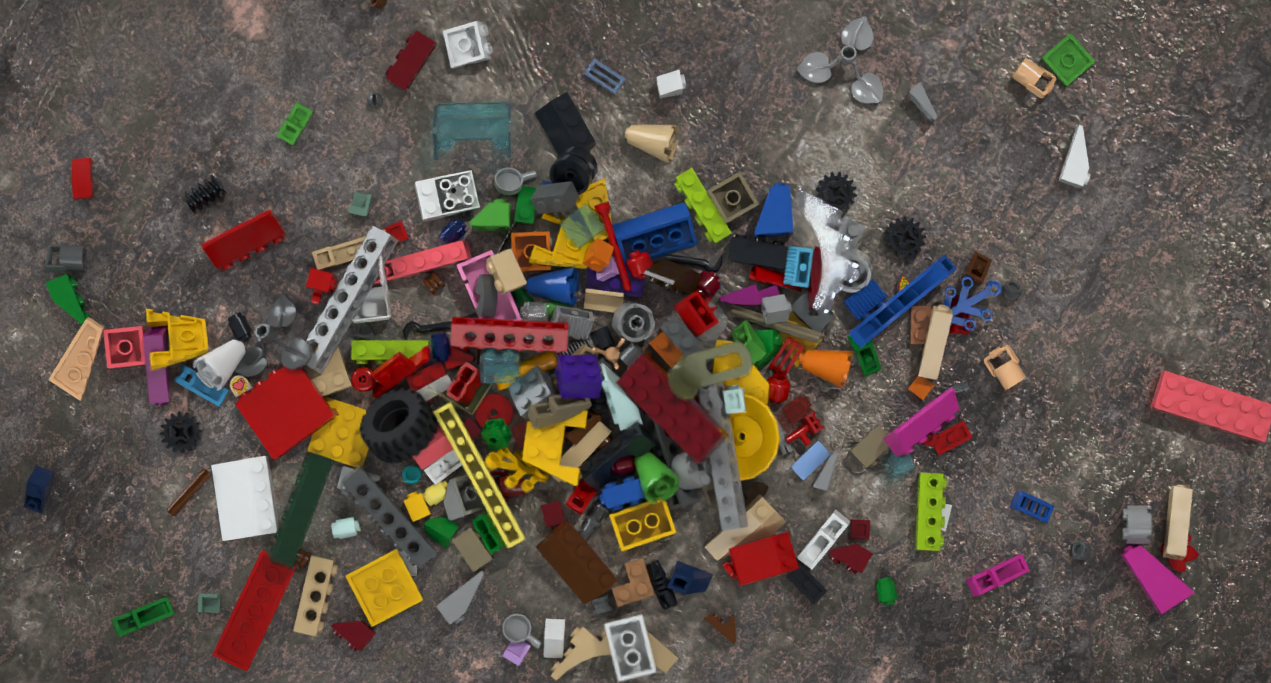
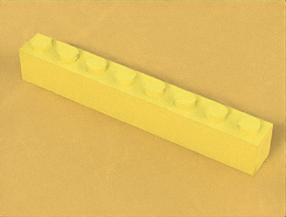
M450 402L434 411L506 546L510 548L525 540V535L489 469L485 466L484 460L454 405Z

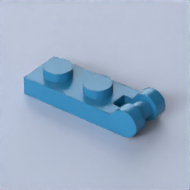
M183 364L181 367L182 371L179 376L175 377L174 381L221 407L230 390L225 387L217 390L216 387L209 388L198 378L195 370ZM188 374L193 376L190 382L185 381Z

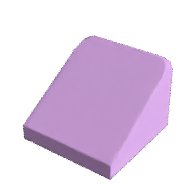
M611 256L607 267L599 273L596 272L597 280L605 281L619 274L614 256Z

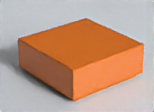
M917 375L907 389L923 401L934 387V384L925 377Z

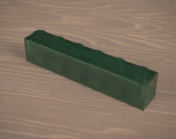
M310 452L309 457L305 456L302 467H304L303 473L298 474L295 485H298L297 489L291 493L288 501L291 505L289 510H285L282 516V521H284L282 529L278 528L275 535L277 542L275 547L271 546L268 554L272 564L293 571L333 464L332 459Z

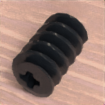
M212 174L210 175L211 182L204 179V186L197 183L198 190L191 187L192 194H189L187 191L184 192L185 201L194 214H196L195 207L202 210V203L206 206L209 205L208 199L215 202V195L221 198V191L227 194L221 182Z

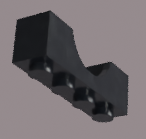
M635 422L579 467L583 480L597 491L612 480L610 471L617 460L629 455L643 456L656 445L651 432L640 423Z

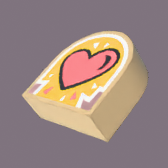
M236 375L230 381V389L235 398L253 389L245 376Z

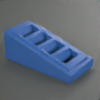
M1017 490L1010 508L1048 524L1054 505ZM1031 500L1028 510H1026L1028 501ZM1036 503H1038V507H1037V509H1036V512L1033 513V510H1034V508H1035V506H1036ZM1043 506H1045V511L1043 513V516L1041 517L1040 513L1042 511Z

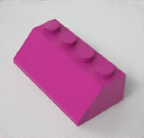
M951 387L941 393L883 438L896 457L901 454L904 456L908 455L914 450L912 448L914 444H922L928 439L927 434L930 432L932 434L936 433L942 428L941 423L944 421L948 423L956 417L954 413L959 410V405L954 389Z

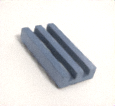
M595 58L584 72L586 77L615 96L626 81L624 77ZM596 64L597 66H599L600 68H602L603 70H605L606 72L620 80V82H615L614 80H612L611 78H609L593 66ZM590 71L594 72L595 74H597L598 76H600L601 78H603V79L606 80L607 82H609V83H611L612 85H614L616 88H615V89L611 88L610 86H608L607 84H605L604 82H602L601 80H599L598 78H596L595 76H593V75L590 74L589 72H590Z

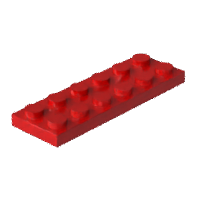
M264 550L261 551L212 656L248 672L296 571V565Z

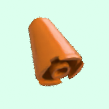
M806 350L805 353H801L799 364L802 365L801 369L844 389L853 351Z

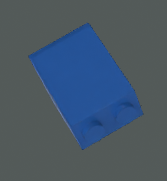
M776 183L770 188L753 233V238L791 236L793 234L790 186H785V183Z

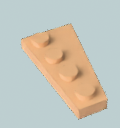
M90 317L86 318L48 379L80 401L83 399L105 328Z

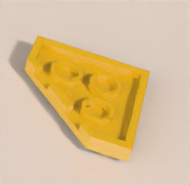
M717 339L716 347L733 343L734 341ZM734 352L715 357L713 374L741 367L742 359L740 355ZM755 364L752 365L750 374L724 381L725 390H728V386L739 385L740 388H745L744 394L755 396L764 404H768L770 384L762 376Z

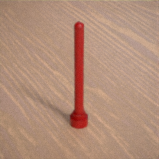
M609 201L595 205V211L602 217L609 243L614 247L613 255L624 290L629 292L632 287L609 217V209L611 207Z

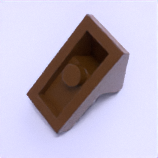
M715 612L713 615L708 613L704 617L707 622L733 644L736 642L734 613L724 625L721 623L723 619Z

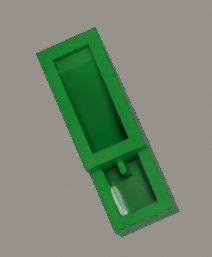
M165 597L113 618L110 621L117 638L170 617L174 615V611L168 597Z

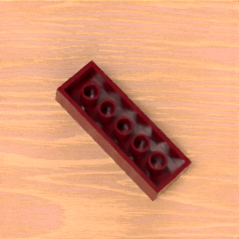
M641 354L616 382L697 463H704L730 435L694 399L684 400L677 397L670 388L669 374L649 354Z

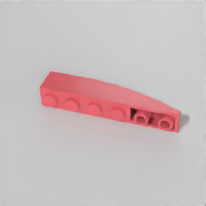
M461 240L388 260L384 265L387 282L467 261L472 258L469 242ZM381 273L379 274L373 285L382 283Z

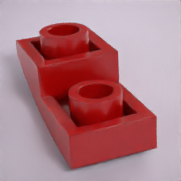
M91 158L72 159V192L74 200L93 198L94 180L92 179L93 160Z

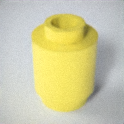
M446 480L440 481L436 485L432 484L425 489L422 495L430 506L437 505L445 499L448 482Z

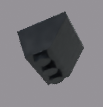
M568 92L551 100L535 112L558 156L567 147L576 146L587 150L596 144Z

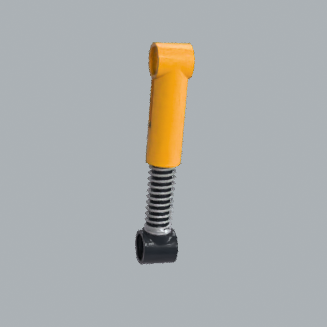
M606 326L591 332L588 340L582 339V341L573 342V345L567 346V352L553 353L552 351H545L522 362L493 372L492 375L498 390L507 389L536 365L546 372L556 368L558 355H572L583 344L591 349L595 347L601 350L614 345L608 327Z

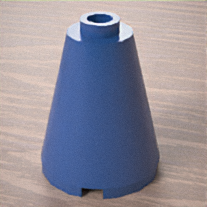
M568 267L529 275L528 279H525L527 282L525 290H528V293L531 295L574 306L578 296L574 295L576 290H579L578 271L575 270L576 268Z

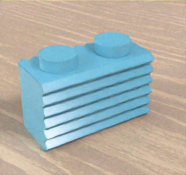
M789 246L787 251L788 258H786L787 265L785 266L786 273L784 274L785 280L783 282L793 286L809 287L814 249Z

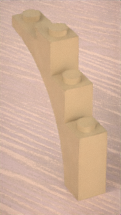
M584 626L581 629L577 627L570 635L572 637L570 642L575 645V648L573 649L570 646L564 653L566 658L562 663L557 661L551 668L553 672L551 677L557 681L567 670L582 661L596 656L612 654L606 630L600 635L603 638L600 641ZM647 631L654 664L666 673L678 660V657Z

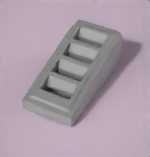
M919 82L908 92L907 96L933 123L937 119L936 112L922 84Z
M832 453L814 481L813 488L824 491L828 490L838 456L836 453Z

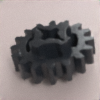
M831 172L829 178L824 175L825 181L819 180L818 184L821 187L815 189V191L820 192V194L816 195V199H821L819 206L824 204L825 211L831 208V213H834L835 209L842 213L843 207L848 210V203L854 204L851 198L857 197V194L853 193L857 187L851 186L854 181H848L847 174L841 177V172H838L837 176ZM833 180H838V181H839L838 184H833V185L830 184V183H828V182L833 181ZM845 185H846L847 188H848L849 196H848V194H846L845 191H844V186H845ZM836 188L839 189V194L841 196L837 195L836 197H834L832 190H836ZM823 190L828 193V200L825 199ZM835 201L844 202L840 205H833Z
M906 216L903 217L902 221L896 218V224L891 222L889 224L891 229L885 230L889 234V236L884 237V240H889V243L885 246H891L890 253L896 251V257H899L901 254H903L904 259L907 258L908 254L914 257V251L919 253L921 251L919 246L925 245L921 241L926 238V235L921 234L925 229H919L920 222L914 224V218H911L909 221H907ZM901 225H906L905 228L901 231L895 230L897 227ZM912 229L916 231L918 238L913 235ZM905 233H907V237L910 238V240L903 242V238L900 237V235H904ZM893 238H895L898 242L897 247L893 242ZM909 244L915 245L910 250H904Z
M178 412V416L172 413V419H164L167 424L161 425L164 432H160V435L165 436L162 443L168 442L167 449L173 447V452L176 453L180 449V453H184L185 448L190 452L192 451V445L198 446L196 440L202 439L198 436V433H202L203 430L198 429L201 423L194 422L196 420L195 416L189 418L190 413L186 412L183 416L182 412ZM177 420H186L183 424L179 425L175 422ZM192 427L194 431L193 437L190 434V429ZM176 428L185 429L183 433L186 437L178 436L179 432ZM169 429L172 430L171 438L169 437ZM181 440L187 442L185 445H176Z

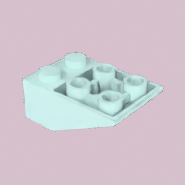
M602 363V384L614 424H619L620 431L627 429L635 422L643 424L637 403L616 383L620 378Z

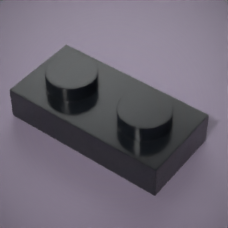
M799 564V569L793 570L787 578L815 604L827 590Z

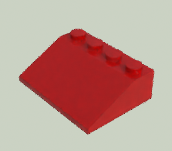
M269 209L201 244V247L216 269L226 271L232 268L233 263L238 260L243 262L250 258V254L254 252L258 254L265 251L271 243H274V245L281 243L285 240L283 237L287 236L278 216Z

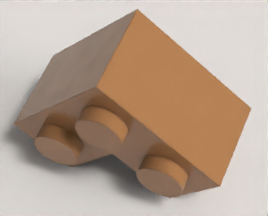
M643 558L625 563L630 582L612 588L618 607L654 596Z

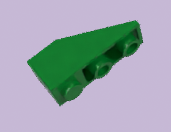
M65 274L46 282L52 300L81 325H83L87 317L91 318L89 312L86 313L84 310L85 301L82 295L77 293L76 288L78 284L74 277Z

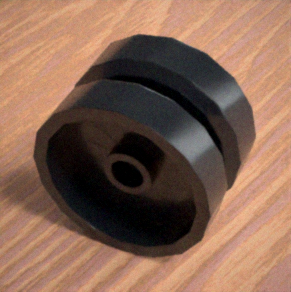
M567 147L553 163L549 171L552 184L572 181L578 195H581L595 178L598 167L594 156L582 147Z

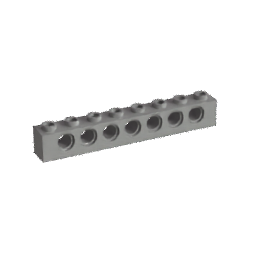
M372 226L371 230L367 232L366 239L361 247L358 248L355 258L348 265L344 277L337 284V289L333 296L329 298L325 310L320 314L314 329L308 335L306 342L311 348L312 355L306 366L321 374L323 373L380 274V256H382L383 265H385L399 240L375 226Z
M724 381L699 387L701 407L730 434L710 456L722 531L748 527L730 415L726 414Z

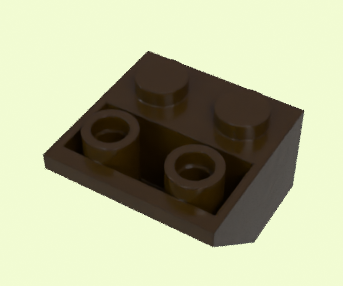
M666 259L660 260L644 272L645 275L650 277L649 281L668 291L671 289L681 296L694 293L702 277L701 274L693 269Z

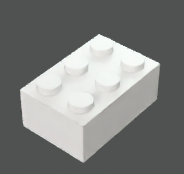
M642 614L604 624L618 682L656 672Z

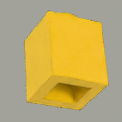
M417 491L406 495L407 499L404 500L413 522L432 514L422 495L423 493L418 494Z

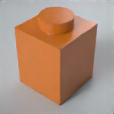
M597 238L588 246L583 264L599 273L609 265L614 247Z

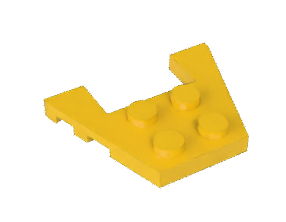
M554 212L543 213V219L560 225L553 251L534 245L529 263L586 269L588 266L584 265L583 261L588 246L594 242L589 230L578 221L575 223L571 219L565 218L563 213H561L562 215L559 219L555 218Z
M146 309L147 327L168 326L170 351L150 352L151 370H157L208 353L205 319L185 315L176 317L171 316L168 312L160 314L153 312L152 309Z
M584 410L567 420L534 429L531 422L527 421L522 460L572 485L578 486L580 468L560 466L565 427L586 428L588 411Z

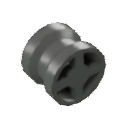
M608 595L590 601L594 605L595 615L613 610L612 605L608 602Z

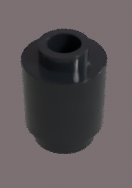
M241 312L227 319L236 340L241 339L244 342L252 337L251 333L254 331L246 316L242 315Z

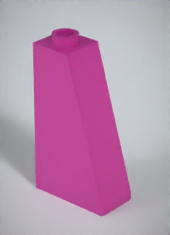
M1131 544L1123 549L1125 552L1121 554L1122 558L1158 614H1163L1194 594L1185 583L1141 545L1134 546V544Z

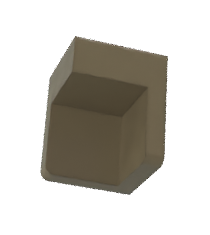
M713 480L710 484L700 487L709 507L717 504Z

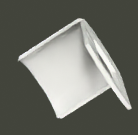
M380 256L382 287L370 289L352 320L354 324L389 320L391 318L389 290L382 256Z

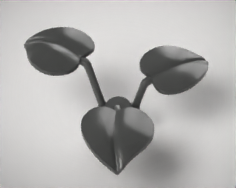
M284 294L272 306L267 319L268 325L260 324L255 330V335L259 338L257 341L260 343L261 348L255 346L248 348L234 370L236 373L246 377H255L263 373L268 365L267 360L264 358L267 355L264 343L276 342L286 349L282 354L281 360L282 364L288 369L301 368L310 361L312 352L305 340L295 338L288 347L276 338L274 330H280L281 326L289 327L297 317L295 305Z

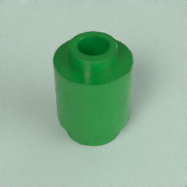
M892 577L878 579L876 589L879 603H884V606L895 604V600H898L895 581H892Z

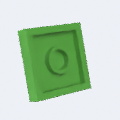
M1071 33L1041 58L1065 87L1096 62Z

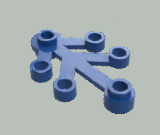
M970 276L963 277L958 303L952 308L950 306L952 298L956 296V288L951 285L945 288L943 305L948 306L952 310L951 323L964 326L969 331L975 329L976 322L973 318L964 319L955 316L960 312L979 316L984 321H990L993 317L990 309H980L972 307V305L988 296H998L1002 291L999 281L990 280L986 285V289L967 299L969 289L973 286V279ZM966 279H969L971 281V284L965 285L964 281ZM992 286H996L998 290L996 292H992L990 288ZM953 289L954 293L952 295H949L947 293V290ZM985 312L990 313L988 318L983 316ZM972 321L974 325L972 327H968L966 325L967 322Z

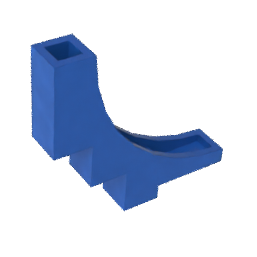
M943 255L850 331L849 334L853 341L862 348L957 270V268L946 255Z

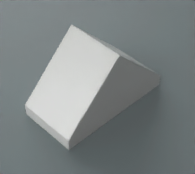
M546 619L544 657L563 658L564 619Z

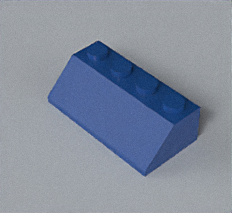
M685 202L612 225L625 267H627L626 261L630 258L629 254L636 250L648 252L651 259L698 244Z

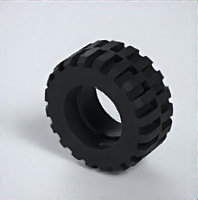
M401 388L399 391L395 389L391 390L388 394L381 395L380 399L373 401V405L367 408L360 424V435L364 443L379 460L386 463H402L403 460L408 461L412 459L411 457L418 456L421 450L428 447L429 441H432L434 438L433 433H436L437 417L420 393L412 389ZM404 422V423H403L401 426H399L397 429L393 430L397 425H399L400 423Z

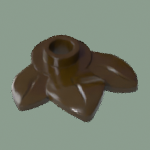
M754 478L741 481L742 492L745 495V507L759 494L763 497L769 488L768 485L762 482H754Z

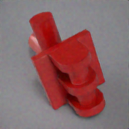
M815 411L801 419L803 426L784 437L787 444L799 437L806 447L812 443L806 432L812 436L825 428L824 425L821 426L820 419H817L814 415L816 414Z

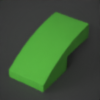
M296 102L289 117L285 119L277 137L294 145L314 111Z

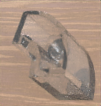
M524 302V306H521L520 318H524V321L549 322V304ZM532 335L524 336L526 339L534 338ZM545 336L544 339L549 340V336Z

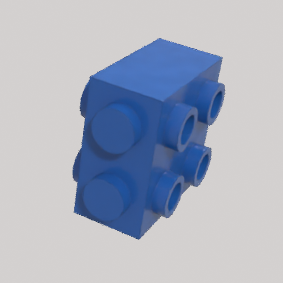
M633 476L623 479L624 483L617 486L616 482L604 485L603 494L599 495L602 506L606 505L607 509L611 508L612 511L622 509V504L630 502V505L641 503V498H644L639 479L635 480Z

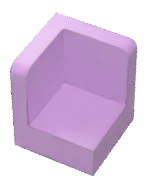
M525 641L520 643L510 642L503 657L519 666L531 645Z

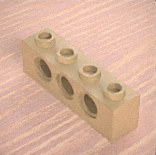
M311 556L294 632L315 637L318 636V633H322L324 627L322 617L323 614H327L329 603H326L327 595L331 596L333 584L330 583L332 576H336L338 565H335L336 560ZM318 572H323L326 575V580L323 583H319L316 580ZM314 591L321 593V600L318 602L312 599ZM309 610H314L317 613L314 621L309 620L307 617Z

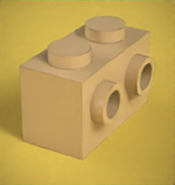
M511 248L486 260L487 270L493 275L495 288L498 292H501L502 296L527 284Z

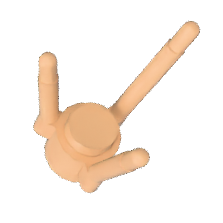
M622 338L616 347H609L606 351L595 347L592 350L605 355L606 360L613 362L615 369H619L617 363L620 354L619 349L625 339Z

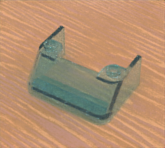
M507 102L441 103L436 105L434 108L432 132L434 160H438L440 149L446 151L454 146L455 141L493 140L495 147L499 149L507 148V158H511V105Z

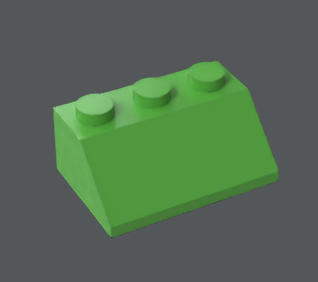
M495 199L494 203H489L470 221L472 230L509 232L512 227V208L510 203H507L505 199Z

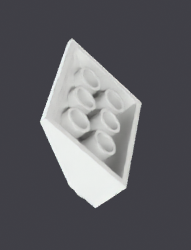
M269 456L211 465L222 541L280 532Z

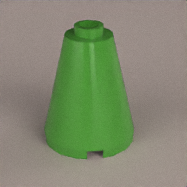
M648 451L643 456H635L634 463L645 498L649 502L658 503L656 500L660 499L665 501L677 492L680 479L654 454Z

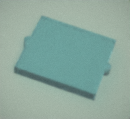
M586 204L559 223L566 232L567 238H571L578 248L605 229L604 225L597 218V214H594Z

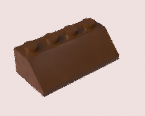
M563 521L536 546L537 550L583 604L604 594L618 581L570 522Z

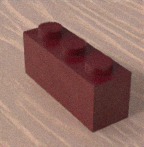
M417 30L414 34L411 33L408 36L406 47L404 50H399L395 57L397 61L394 66L390 65L385 73L387 75L386 80L407 93L437 46L435 41Z

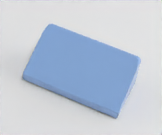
M817 441L790 468L804 481L831 454Z

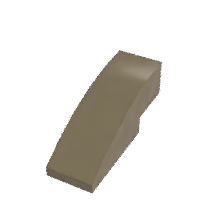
M561 395L549 396L548 402L529 405L528 418L534 429L547 427L583 412L591 407V402L589 398L561 399Z

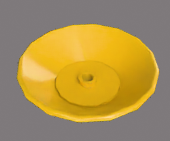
M744 394L746 412L729 414L741 481L753 479L769 468L777 455L780 441L777 420L769 407L755 396ZM742 433H744V435H745V439H744V440L741 439V434H742Z

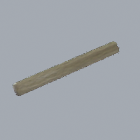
M733 305L730 314L734 317L815 343H819L821 340V332L787 321L766 325L762 313L737 305Z

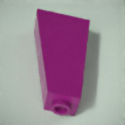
M168 326L149 327L143 335L149 403H155V405L159 406L167 404L171 399L170 365L157 370H151L150 352L169 351Z

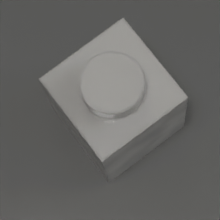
M785 294L762 298L761 311L766 325L789 320V313L792 312L790 301L786 300Z

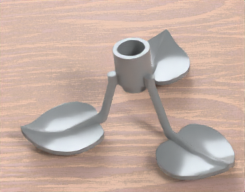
M866 16L855 19L844 28L841 40L845 46L841 50V55L837 56L831 64H829V58L824 53L813 52L807 55L797 67L799 74L806 80L813 83H823L830 79V68L841 60L846 65L852 64L858 79L851 88L853 97L865 104H879L882 101L883 87L880 79L870 72L865 73L861 78L855 61L856 49L859 51L866 50L873 43V31Z

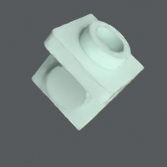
M739 385L728 386V390L723 391L726 414L746 412L745 388H740Z

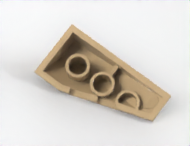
M761 494L745 507L748 527L721 530L704 546L717 561L730 555L729 548L772 536L786 523Z

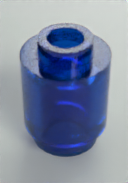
M453 218L441 230L442 233L439 234V237L446 244L457 242L467 232L465 230L467 225L460 218L458 220Z
M446 333L431 335L432 358L437 359V362L448 361V357L452 356L449 337H447Z

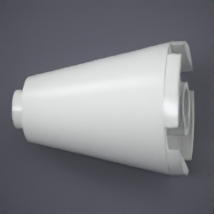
M231 340L197 358L193 363V368L197 367L198 372L196 374L198 378L211 389L213 387H216L217 390L222 389L245 355V345L239 340Z

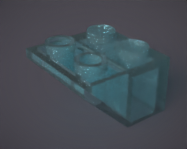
M494 348L482 349L479 362L481 383L520 382L521 351L513 349L495 350Z

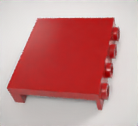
M284 366L280 370H273L268 374L269 378L267 380H260L254 384L252 391L242 393L238 396L239 400L234 403L273 460L280 459L339 415L335 408L331 409L303 367L292 370Z

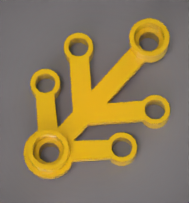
M508 448L497 450V453L491 452L485 458V466L490 470L499 467L516 472L505 480V485L510 489H513L518 484V481L527 474L532 477L529 480L523 481L521 489L529 493L534 488L536 482H546L550 474L523 461V451L517 450L512 454ZM507 458L510 462L502 461V459Z

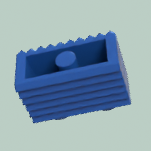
M872 279L866 287L855 292L842 304L856 321L859 318L863 321L871 315L869 311L872 308L876 307L878 309L885 304L886 301L884 299L888 296L876 281Z

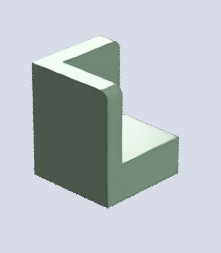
M355 192L352 205H349L348 213L369 218L373 195Z
M199 593L198 613H221L222 593Z

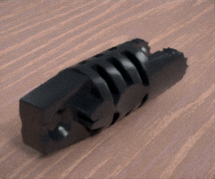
M659 560L648 563L646 567L649 578L653 582L652 586L655 588L654 591L657 592L656 596L661 607L664 610L675 607L677 599L673 590L667 588L668 578H666V572Z

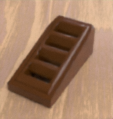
M593 409L588 410L586 428L566 426L564 436L576 446L602 417Z

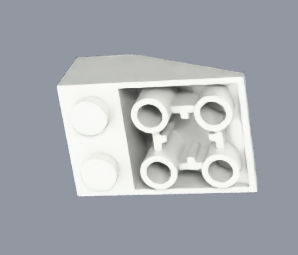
M472 170L415 182L423 222L480 208ZM452 188L456 189L455 193L451 192Z

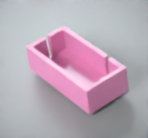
M492 250L457 264L464 283L469 282L465 286L476 311L480 295L475 293L480 274H490L486 267V260L494 255ZM498 291L495 316L478 315L479 318L522 320L511 293L502 296L501 292ZM487 333L486 335L487 337L493 335V333Z

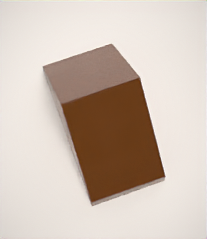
M975 252L962 278L970 276L973 279V284L979 287L984 282L992 260Z

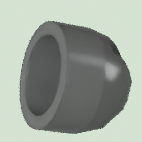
M374 92L368 96L367 101L372 108H379L383 104V98L379 93ZM373 95H376L377 104H373Z

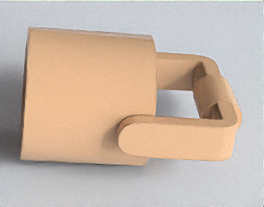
M1027 57L1012 76L1014 80L1041 99L1046 94H1050L1056 81V77L1038 66ZM1041 75L1050 81L1043 91L1034 86Z
M1005 345L1002 348L997 347L989 352V356L984 359V363L992 376L998 378L1005 390L1026 378L1018 365L1019 359L1009 345ZM1006 350L1011 360L995 369L989 360L996 358Z

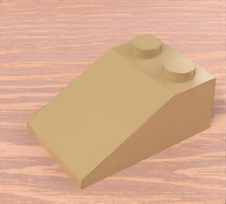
M339 345L322 374L304 365L306 373L323 397L353 387Z

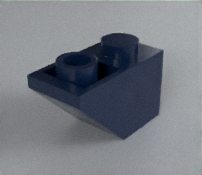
M39 466L35 467L27 481L24 501L25 508L39 513L43 512L53 485V471Z
M677 561L667 588L685 595L705 592L713 574Z

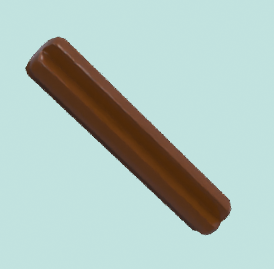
M202 469L167 508V512L175 516L211 477V473L206 469Z

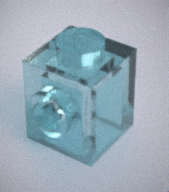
M892 452L889 454L890 458L886 459L887 463L884 464L888 475L892 474L893 477L916 468L910 453L906 456L901 454L896 457Z

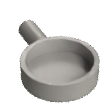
M503 168L496 173L494 185L501 194L514 195L522 189L523 181L537 178L536 171L521 174L517 169Z
M516 613L505 619L502 630L504 636L509 641L520 643L527 640L535 648H539L542 642L530 634L532 630L531 622L525 615Z

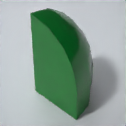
M435 517L424 523L426 534L446 549L450 546L452 537L459 529L458 524L443 517Z

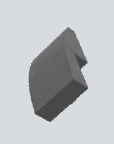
M480 274L475 293L480 295L476 314L480 316H495L497 290L492 274Z

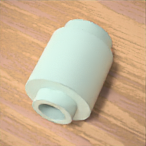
M354 517L336 520L335 523H331L334 538L339 537V539L357 536L358 531H361L359 520H355Z

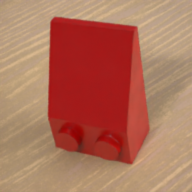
M788 531L729 548L739 586L799 569Z

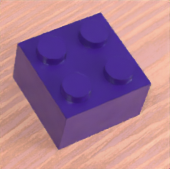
M558 355L555 374L561 399L599 398L603 380L596 355Z

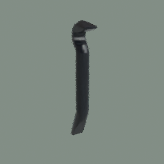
M671 254L661 255L652 259V262L655 264L662 259H666L674 263L703 266L706 271L715 273L722 266L723 255H721L715 267H710L709 261L706 259Z
M476 312L467 315L463 318H473L476 315ZM452 321L428 325L409 322L403 329L404 339H408L411 327H415L416 332L419 333L451 329Z

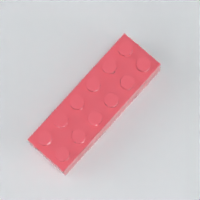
M1168 371L1161 372L1150 407L1163 413L1259 443L1266 441L1271 425L1270 403Z

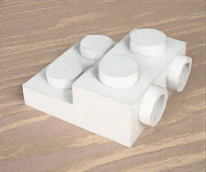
M474 21L443 31L451 68L471 63L476 64L491 59L490 54L493 53L491 44L487 43L486 36L489 34L487 26L483 25V22Z

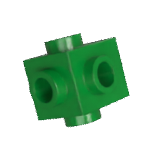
M503 418L491 419L485 422L481 431V437L486 442L489 450L494 451L508 448L511 432Z

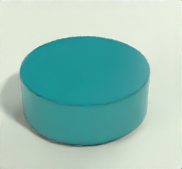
M409 465L404 468L402 477L406 483L416 484L421 480L422 472L419 467Z

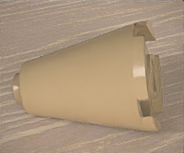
M631 125L625 131V139H627L628 144L666 163H670L677 150L678 140H676V134L679 135L680 129L677 125Z

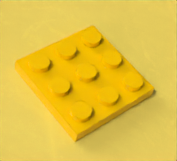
M325 397L331 409L335 408L339 415L312 435L307 451L353 467L358 465L363 467L369 448L361 438L360 424L362 423L363 415L366 414V410Z
M398 549L346 575L371 627L424 600Z

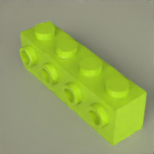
M693 168L675 177L676 183L674 185L679 193L683 192L686 199L684 201L689 210H694L696 214L694 218L698 225H703L706 232H704L707 240L709 242L712 241L716 245L731 236L730 229Z
M351 340V360L356 361V364H368V361H375V364H383L398 352H401L409 359L425 346L430 347V341Z
M918 473L915 550L940 551V547L944 546V536L941 535V528L945 526V516H942V509H945L946 497H943V489H946L947 479L943 478L944 474Z

